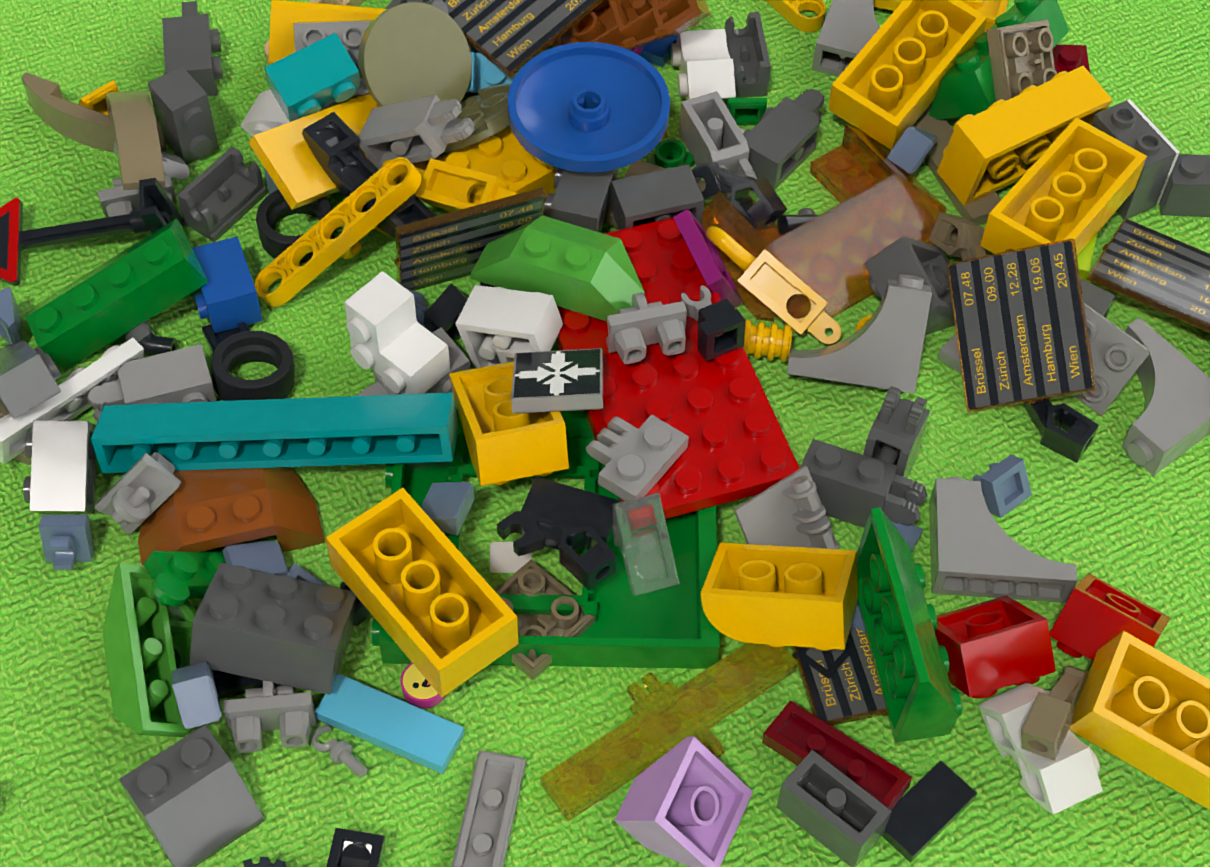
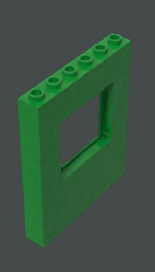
M456 409L459 430L453 462L386 464L385 485L386 488H392L391 495L403 487L421 507L432 483L463 482V477H477L470 458L458 409ZM560 411L566 427L569 469L554 471L550 475L537 477L584 479L585 491L619 500L618 496L598 484V474L605 465L592 458L586 451V447L595 438L585 412ZM536 475L524 478H535ZM621 506L620 514L608 542V546L616 554V572L591 590L582 585V595L526 596L524 594H498L512 603L515 614L551 615L553 601L559 597L568 596L576 600L579 608L583 607V616H595V622L579 637L518 636L519 644L489 665L516 666L512 663V654L523 653L528 657L530 650L534 649L537 658L542 654L552 655V663L549 666L717 669L720 649L719 631L706 617L701 602V591L717 551L716 506L630 528ZM443 532L459 550L460 532L458 536ZM562 604L557 607L556 611L560 615L569 616L573 613L574 609L568 604ZM373 618L372 646H380L382 663H412L378 621Z

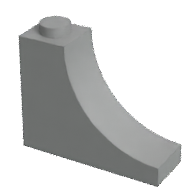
M874 0L832 1L816 42L812 70L839 77L880 28L874 14Z
M898 275V281L888 279L886 290L877 310L862 328L845 340L831 346L813 350L790 349L787 374L890 389L893 386L901 389L903 392L915 393L932 297L931 286L923 285V278L911 275Z
M1139 317L1127 326L1125 332L1151 350L1149 356L1136 371L1144 393V412L1132 423L1122 448L1128 453L1132 461L1143 466L1154 476L1210 434V377Z
M960 477L936 478L929 500L931 593L999 598L1007 595L1017 600L1067 602L1077 582L1076 565L1046 559L1030 552L1011 539L1000 528L989 512L983 497L981 481L965 480Z

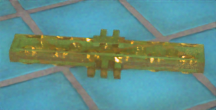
M746 643L677 689L670 681L662 685L649 672L641 678L643 685L649 692L648 695L636 682L626 687L628 695L634 702L630 706L633 717L540 777V785L569 822L640 775L686 737L694 736L714 756L719 758L725 752L721 743L709 728L794 673L798 662L785 647Z

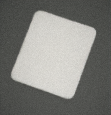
M513 542L490 543L491 573H516L532 559L531 553L518 557L513 551Z

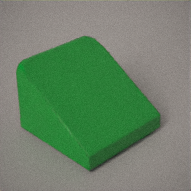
M727 98L725 105L737 125H757L766 112L767 98Z

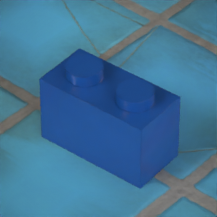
M238 236L193 247L192 249L208 280L207 284L199 288L201 293L194 295L200 318H209L214 334L238 328V323L241 322L249 325L263 321L257 292Z

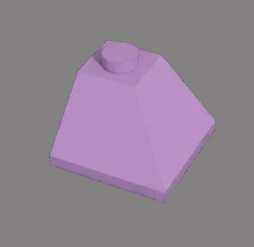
M689 736L634 779L614 821L645 848L688 867H720L753 791L694 736Z

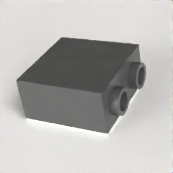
M1130 99L1094 114L1091 126L1147 156L1136 188L1116 212L1123 220H1126L1159 205L1179 155L1177 148Z

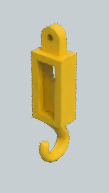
M430 158L426 170L416 167L422 176L416 196L428 205L452 212L478 206L470 203L469 199L472 190L477 186L485 187L479 205L518 195L514 191L508 190L509 185L497 176ZM392 159L385 160L382 167ZM408 172L401 173L395 180L402 182Z
M716 226L707 228L705 232L706 237L744 271V274L737 281L738 284L786 325H790L793 331L801 336L807 330L817 340L826 345L834 344L839 340L841 336L840 325L823 311L828 302L767 250L764 249L755 258L722 229ZM796 294L804 295L811 304L809 314L800 319L793 318L786 309L788 299ZM830 328L832 330L831 336L825 334L826 329Z

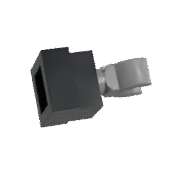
M705 286L700 287V301H692L685 293L681 294V301H684L687 316L698 321L697 350L705 361L744 347L746 320L728 299L712 304L710 290Z

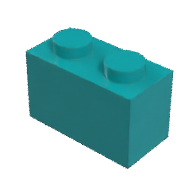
M336 32L264 67L267 84L289 122L316 113L322 107L334 101H346L360 89L359 70Z

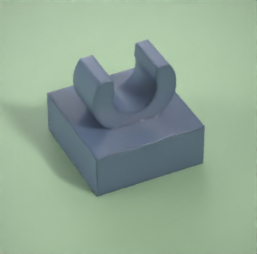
M1009 455L1000 463L990 464V470L982 476H973V481H981L982 493L989 512L1000 518L1032 495L1024 460L1013 455Z
M42 515L39 531L45 561L53 562V570H72L75 562L92 561L95 549L88 515Z

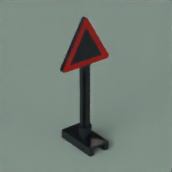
M156 178L139 180V209L131 210L130 214L22 231L23 203L19 198H14L0 207V281L13 286L20 284L21 252L24 249L134 232L136 235L153 233L174 219H177L181 226L184 227V220Z

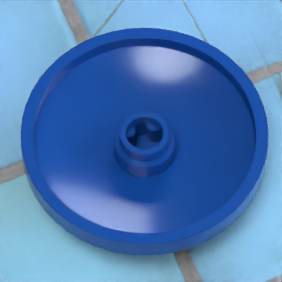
M576 42L560 45L538 54L518 71L508 93L509 123L518 142L539 160L569 171L604 172L630 165L646 156L657 146L665 134L669 121V91L658 70L640 55L628 49L607 43Z

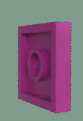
M688 209L675 215L673 218L707 286L713 293L718 292L721 300L728 299L734 308L744 303L715 245L706 237V230Z

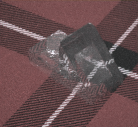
M655 493L613 504L614 544L622 550L631 593L636 596L680 584L660 494Z

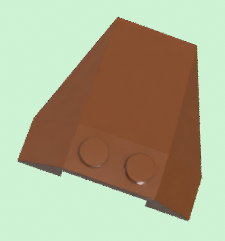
M601 0L553 40L552 44L553 47L576 42H599L632 50L679 35L688 28L697 25L701 20L711 15L706 0Z
M292 467L174 471L173 475L181 481L179 487L141 524L138 538L143 566V563L152 551L202 552L272 535L277 536L282 553L325 543L316 502Z

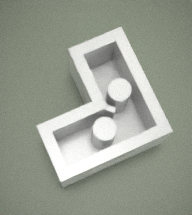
M383 271L344 302L347 317L346 327L349 331L351 342L350 353L353 359L363 369L370 368L377 373L385 385L394 393L424 394L450 372L448 345L417 322L414 294Z
M479 285L474 286L456 322L457 329L474 369L514 361L515 353L551 351L563 325L553 295Z

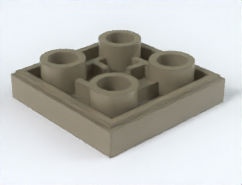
M1048 19L986 30L996 101L1001 99L1007 101L1018 96L1025 88L1031 85L1036 87L1050 81L1057 74L1052 51L1054 40L1049 28Z
M532 559L495 590L497 594H524L526 596L574 595ZM562 596L553 601L551 615L516 614L518 617V636L579 637L595 622V616H583V607L580 606L579 608L576 600L568 596ZM501 597V599L513 611L512 603L508 599ZM562 604H568L572 606L574 611L571 615L567 616L558 614L556 609ZM531 649L528 657L523 653L512 654V663L534 680L552 663V655L542 654L537 658L535 650Z

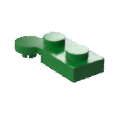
M152 551L143 564L154 580L152 582V590L156 600L164 606L178 607L182 606L187 599L204 598L219 564H226L223 552Z

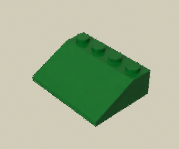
M880 507L871 508L857 551V604L894 741L898 743L950 735L958 717L962 714V702L957 688H951L947 675L949 672L947 650L944 645H938L935 634L937 629L935 609L932 604H926L923 593L925 588L923 568L920 563L914 562L910 546Z

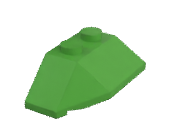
M544 215L488 243L471 272V279L510 290L541 292L553 295L557 306L607 321V316L619 314V309L632 307V294L642 292L645 296L644 289L621 239Z
M119 563L115 569L103 628L113 715L138 735L185 737L193 728L186 729L183 726L172 687V671L190 666L192 623L197 611L188 599L182 606L178 607L160 604L152 590V582L154 580L149 575L145 566Z

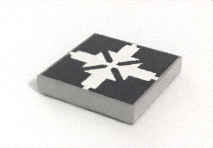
M602 348L515 353L511 394L512 413L603 408Z

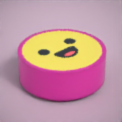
M410 663L403 670L401 689L405 700L409 704L425 709L434 707L444 700L446 695L441 697L413 663Z

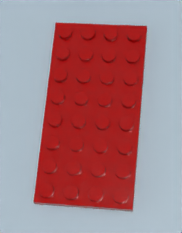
M674 218L604 233L621 239L644 289L647 304L661 301L662 305L681 302L682 293H685L692 301H700L701 286H705L710 290L712 304L722 301L719 293H713L707 286ZM557 306L563 322L556 338L560 351L602 348L603 408L584 410L595 440L598 441L597 435L602 429H608L607 424L613 417H619L639 429L651 415L689 436L688 447L636 507L618 497L630 528L758 495L800 469L744 347L705 361L697 350L698 321L687 316L685 327L686 342L683 353L667 356L662 353L659 343L646 345V357L640 362L624 364L617 351L609 353L606 344V338L608 337L607 321Z

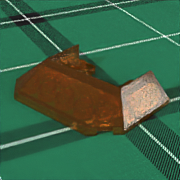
M845 124L842 145L811 161L810 173L841 204L789 233L781 235L775 222L768 229L756 231L734 206L718 192L703 211L702 227L705 230L710 226L722 229L755 258L764 249L767 250L828 302L823 311L833 318L875 294L869 284L868 279L871 276L864 263L904 235L936 246L929 241L939 213H946V207L912 174L907 173L887 159L890 152L878 141L861 130ZM715 245L744 302L742 304L756 319L774 322V317L777 316L738 284L737 281L744 274V271ZM796 294L788 299L786 309L793 318L800 319L809 314L811 304L804 295Z

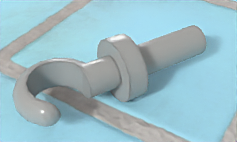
M329 725L320 726L313 732L311 744L314 749L324 753L331 751L329 757L335 764L344 763L359 778L366 775L367 768L352 755L353 748L347 741L338 742L336 739H331L324 744L318 743V739L323 733L331 731Z

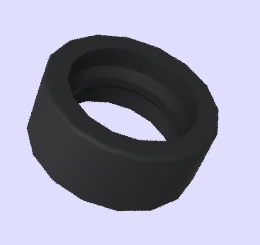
M279 189L266 196L259 205L256 215L259 238L263 249L272 258L278 257L302 235L288 236L275 232L273 227L277 221L293 214H308L321 220L333 210L330 201L323 197L292 210ZM336 229L331 234L330 239L335 238ZM313 252L306 254L299 264L308 262Z
M244 331L233 334L220 342L212 353L211 371L213 387L222 401L286 399L294 387L293 353L288 344L277 335L264 331ZM249 361H262L278 368L277 371L268 377L257 380H243L229 373L237 365Z

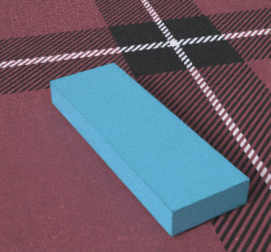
M339 673L336 676L330 695L325 694L315 710L317 720L441 774H444L465 735L464 727Z

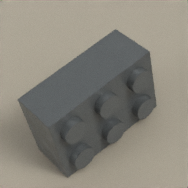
M220 563L193 619L189 665L206 661L213 670L330 695L352 635L357 596L352 591L331 585L325 586L294 579L289 576H279L247 569L243 566Z

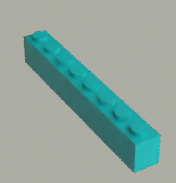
M453 393L104 405L92 434L91 442L102 473H126L145 453L151 456L154 452L161 454L175 466V471L453 462L459 425Z

